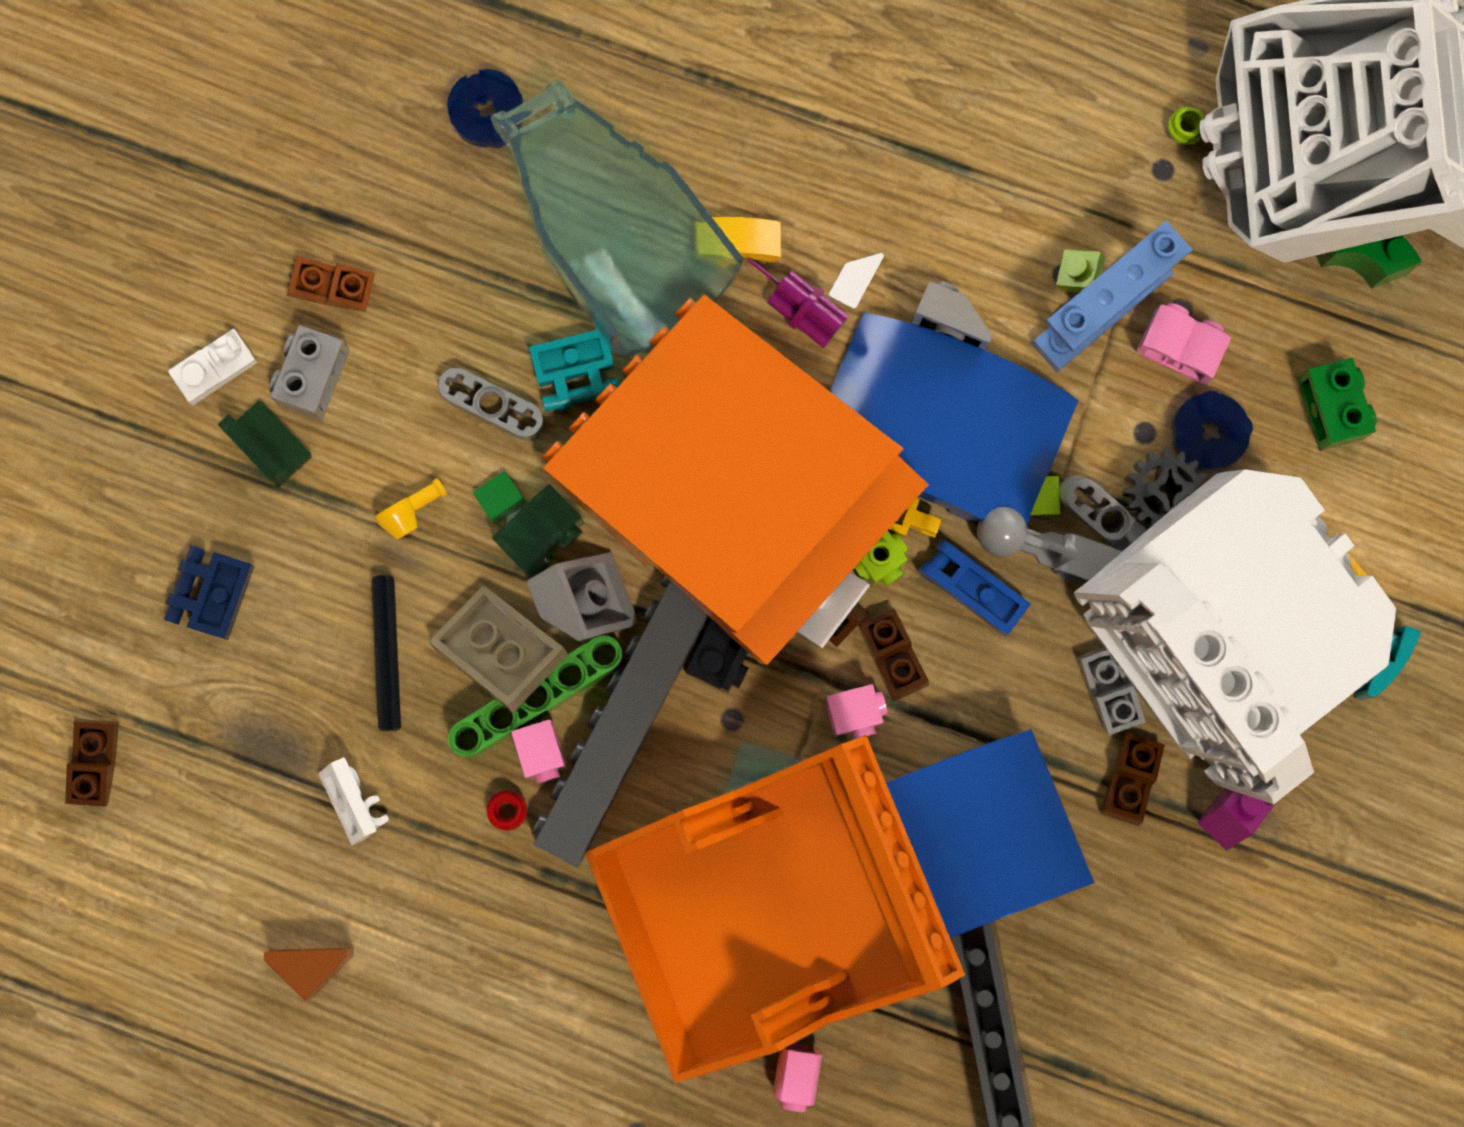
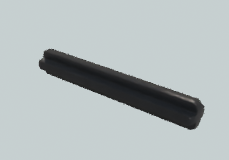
M377 575L372 578L378 728L380 731L390 732L400 730L401 728L395 581L391 575Z

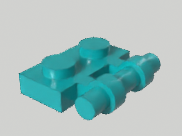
M604 328L529 347L539 387L554 384L557 393L542 397L545 412L561 409V412L572 410L573 405L595 400L610 383L616 388L619 386L618 379L605 382L601 380L600 372L614 369ZM589 376L591 385L568 391L567 380Z

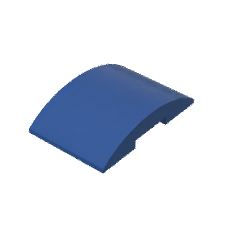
M865 312L862 315L830 390L836 397L904 448L898 456L929 484L918 497L949 509L948 513L977 525L980 520L985 519L990 511L998 507L1015 509L1023 516L1028 525L1031 511L1044 480L1049 474L1079 401L1040 376L974 345L915 324Z
M1032 729L963 752L886 783L950 938L1095 883Z

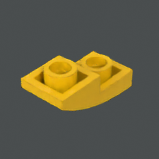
M744 217L700 218L698 221V257L734 263L739 257L775 263L781 257V223L772 220Z

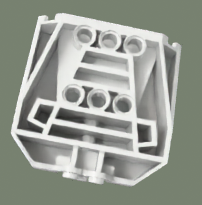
M1304 0L1275 6L1231 20L1216 75L1218 107L1207 114L1205 119L1201 120L1199 124L1202 139L1206 143L1211 142L1214 149L1207 157L1203 158V170L1209 180H1215L1226 198L1228 227L1250 247L1284 263L1431 229L1464 249V0Z
M1244 469L1217 473L1191 495L1178 503L1177 506L1171 509L1088 582L1077 589L1074 594L1082 606L1087 602L1089 603L1091 609L1083 614L1087 624L1131 684L1134 685L1137 692L1180 750L1189 759L1196 755L1205 760L1210 767L1204 770V772L1216 785L1274 805L1314 773L1305 741L1300 734L1389 665L1396 607L1373 576H1360L1353 572L1349 566L1351 559L1347 552L1354 547V544L1345 533L1335 534L1331 538L1326 535L1328 528L1318 516L1325 510L1302 478Z

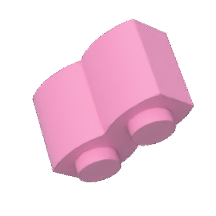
M1169 303L1166 306L1161 304L1154 311L1136 352L1157 364L1169 367L1189 379L1206 385L1214 378L1232 337L1224 333V328L1216 322L1210 320L1196 321L1189 316V311L1180 305Z
M793 1043L779 1051L773 1094L774 1098L781 1103L782 1109L806 1112V1106L815 1105L823 1055L820 1049Z

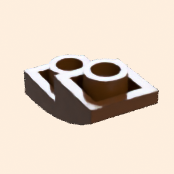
M895 608L859 624L865 643L893 702L929 686V680L912 649V642Z
M87 719L74 721L72 761L67 764L65 804L103 807L108 805L116 761L119 722Z
M1131 733L1124 735L1110 777L1101 814L1136 826L1143 823L1151 787L1157 780L1165 747L1164 744Z

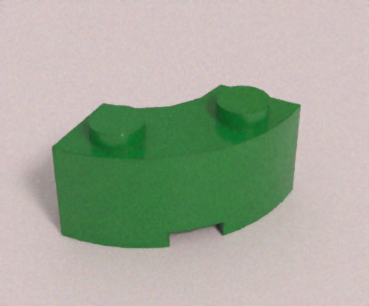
M1402 235L1316 255L1321 268L1334 265L1350 268L1363 276L1371 289L1406 276L1422 263L1413 246Z

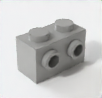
M299 325L295 335L291 334L286 341L284 347L286 359L281 371L277 370L271 379L269 391L272 392L271 398L280 407L322 421L350 349L341 339Z

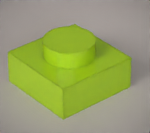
M1064 249L1056 286L1061 291L1081 292L1102 274L1105 256L1098 251Z

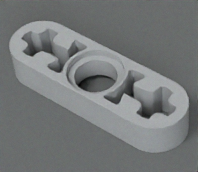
M461 368L448 369L441 375L438 383L439 391L444 400L450 405L521 440H533L542 433L544 418L536 405ZM460 378L463 379L465 388L473 393L476 391V386L481 387L474 395L472 406L468 405L471 401L469 395L460 391L455 396L451 395L452 391L448 386L450 381L457 383ZM495 394L502 399L503 404L499 412L486 414L481 410V401L487 395ZM510 404H516L512 410L521 417H526L528 412L532 413V419L536 425L534 427L526 426L524 431L520 430L519 421L508 415ZM508 415L507 423L502 422Z

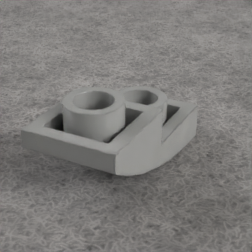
M1105 647L1077 657L1089 694L1107 735H1112L1146 722L1134 685L1129 683L1128 678Z

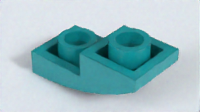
M1407 625L1393 630L1389 665L1356 691L1354 698L1359 700L1374 698L1389 686L1409 660L1419 639L1420 630Z

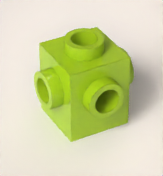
M887 531L856 565L853 572L859 578L867 581L871 588L880 582L886 587L905 574L901 568L908 561L905 556L908 548L896 532L891 535ZM882 548L888 557L887 560H876L873 555L874 550Z

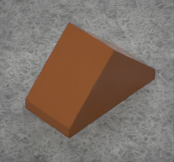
M354 948L269 950L264 952V961L306 1001L312 999L354 956Z

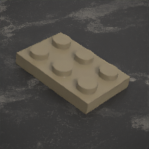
M485 585L428 641L438 653L512 713L568 656L563 646Z

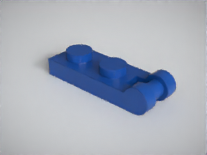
M941 539L935 546L934 551L936 553L930 561H924L918 569L919 574L948 593L1002 635L1008 636L1031 603L953 545ZM948 562L958 567L951 578L942 572Z

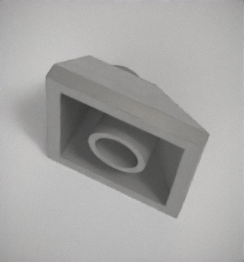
M929 281L911 324L945 334L986 350L991 341L992 334L967 297L958 293V288L952 284L942 281L936 284Z
M611 552L554 564L526 581L540 618L578 641L639 625Z

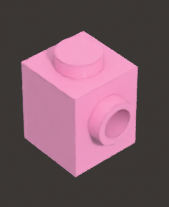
M873 684L829 695L824 699L834 737L851 733L854 740L864 735L867 737L876 734L875 726L884 723L882 716L888 714L884 696L881 691L875 693Z
M548 719L511 731L525 778H535L537 784L560 777L558 770L567 766L552 720Z

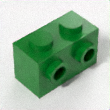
M1353 358L1310 368L1297 378L1319 451L1364 440L1376 432V413L1372 405L1367 404L1363 391L1365 388L1364 375L1361 369L1355 366Z

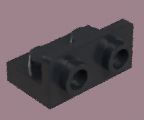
M711 619L685 673L728 694L732 686L740 688L749 667L743 665L748 652Z

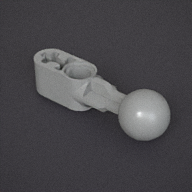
M1073 475L1062 482L1059 494L1063 505L1115 549L1124 551L1146 532V528L1093 480L1081 475ZM1077 487L1084 489V494L1096 504L1090 507L1077 500V495L1074 493ZM1115 510L1118 517L1117 523L1113 528L1104 530L1101 525L1103 515L1107 511Z
M1010 507L993 509L986 515L984 520L979 521L977 526L979 543L988 553L994 556L1005 557L1013 555L1019 550L1034 555L1038 564L1052 568L1055 575L1080 585L1088 582L1123 552L1074 534H1065L1063 536L1052 531L1041 534L1027 529L1023 516Z

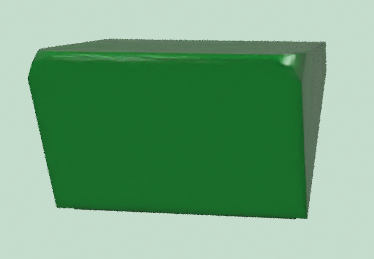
M505 470L473 492L495 525L527 503Z

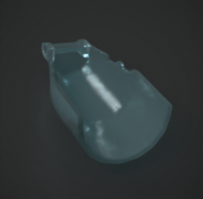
M555 80L546 86V91L508 112L501 110L492 115L491 121L497 133L511 150L547 264L614 354L628 356L652 348L648 342L663 326L669 331L680 319L674 314L690 297L697 302L703 295H706L716 302L733 283L742 265L743 257L672 166L665 161L661 164L645 153L642 145L636 141L631 143L614 131L612 124L574 99L560 80ZM553 104L557 107L520 129L516 127L519 123Z

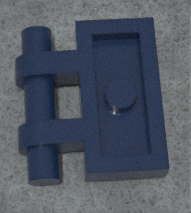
M190 545L186 559L180 560L177 569L180 571V575L174 592H169L165 604L169 606L164 620L179 625L184 610L189 611L192 614L187 625L188 628L229 640L255 566L213 552L210 564L207 567L201 565L206 550ZM196 577L203 578L197 600L189 599Z

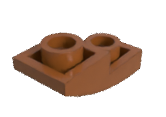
M297 256L287 296L365 312L375 273L339 263L336 266Z

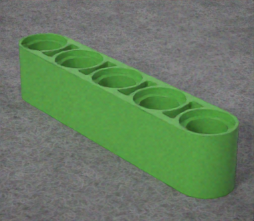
M605 635L588 641L569 653L538 686L545 688L547 692V700L544 705L532 708L525 700L512 713L513 721L511 725L505 729H497L493 724V715L498 709L506 707L495 699L457 722L451 728L448 734L450 748L454 753L465 758H476L510 738L512 736L511 731L531 725L616 672L623 662V652L620 644L614 638ZM609 645L615 649L616 657L613 662L608 665H600L595 662L594 653L600 646ZM568 666H576L582 672L580 682L572 687L563 685L560 680L562 671ZM474 729L478 734L477 745L469 751L462 750L459 745L460 734L464 730Z

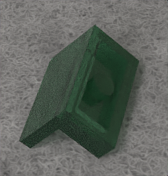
M261 401L256 402L238 420H235L228 414L217 424L278 488L312 458L311 453Z

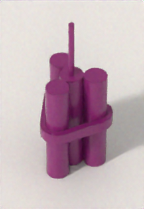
M751 258L747 260L778 285L766 303L789 320L788 325L792 329L799 328L822 348L828 344L848 319V314L823 295L825 292L820 287L815 289L793 270L779 282Z

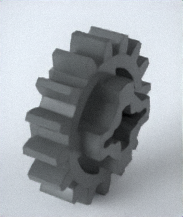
M1164 449L1159 459L1153 451L1149 452L1145 456L1146 463L1138 460L1133 465L1137 473L1129 472L1125 476L1124 480L1132 484V487L1122 491V496L1132 498V502L1125 509L1127 511L1136 510L1138 515L1135 519L1139 523L1143 520L1148 521L1147 530L1177 506L1179 502L1201 487V482L1208 477L1207 473L1196 474L1194 471L1199 463L1197 460L1192 461L1190 464L1184 462L1185 452L1181 451L1175 458H1171L1170 449ZM1157 469L1155 481L1143 483L1147 473ZM1177 472H1179L1181 475H1183V477L1187 480V482H1186L1183 478H1181V477L1177 474ZM1163 485H1166L1167 491L1173 492V496L1168 500L1166 493L1159 491ZM1145 502H1147L1150 506H1152V507L1156 510V513L1153 512V511L1146 505Z

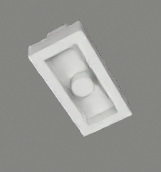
M233 328L205 348L200 349L168 370L187 401L193 406L258 362Z
M345 757L330 763L318 773L352 846L367 839L377 831V828L389 820L387 815L380 818H374L370 815L369 807L380 801L379 796H371L365 801L362 800L358 774L354 768L348 766Z

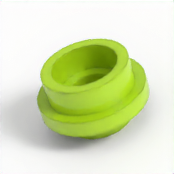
M1194 107L1179 108L1171 115L1168 121V132L1172 139L1179 144H1195L1202 139L1199 124L1205 117L1200 110ZM1180 124H1190L1192 132L1184 131Z

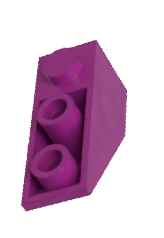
M1225 788L1215 798L1197 823L1227 851L1253 835L1274 805Z

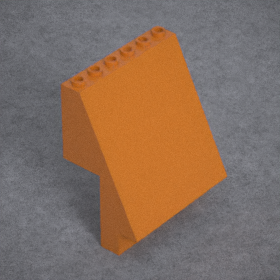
M703 295L697 302L690 297L674 314L680 319L670 331L663 326L648 342L653 347L644 359L637 354L622 370L627 376L617 388L610 383L595 399L600 404L598 409L591 416L583 412L568 428L573 433V436L564 445L557 440L541 457L547 463L541 471L644 566L654 565L760 664L768 665L929 484L898 456L904 449L706 295Z
M866 735L840 744L737 790L681 810L585 852L675 1083L779 1052L830 1023L942 989L965 976Z

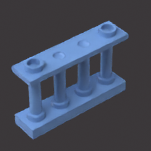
M1167 221L1163 222L1047 319L1046 323L1049 328L1033 341V347L1056 373L1059 372L1174 274L1171 268L1192 251V248Z

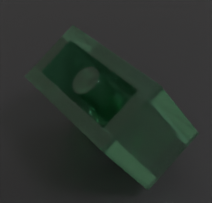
M548 484L507 522L492 539L528 577L533 572L536 574L543 572L553 562L552 554L562 544L566 548L573 544L583 533L580 527L584 524L582 516Z

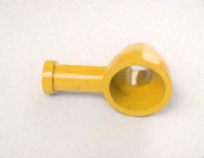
M436 478L430 485L374 516L382 529L398 540L418 528L416 510L439 497L443 498L447 493L439 479Z

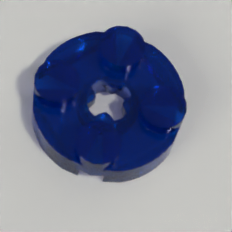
M478 70L479 74H473L468 78L465 75L455 83L448 96L447 107L453 129L460 138L471 145L484 148H502L508 143V140L518 133L523 124L525 108L522 94L509 76L497 70ZM487 101H492L495 112L486 117L481 116L480 110L477 109L478 104L485 105Z
M1207 391L1191 397L1176 411L1171 422L1174 440L1172 444L1177 455L1181 451L1185 452V463L1190 464L1194 460L1199 462L1196 469H1223L1232 465L1245 453L1250 442L1253 425L1247 417L1245 410L1237 401L1216 391ZM1203 423L1208 425L1214 423L1218 427L1217 432L1220 435L1218 440L1214 437L1206 440L1203 437L1205 429L1202 427Z

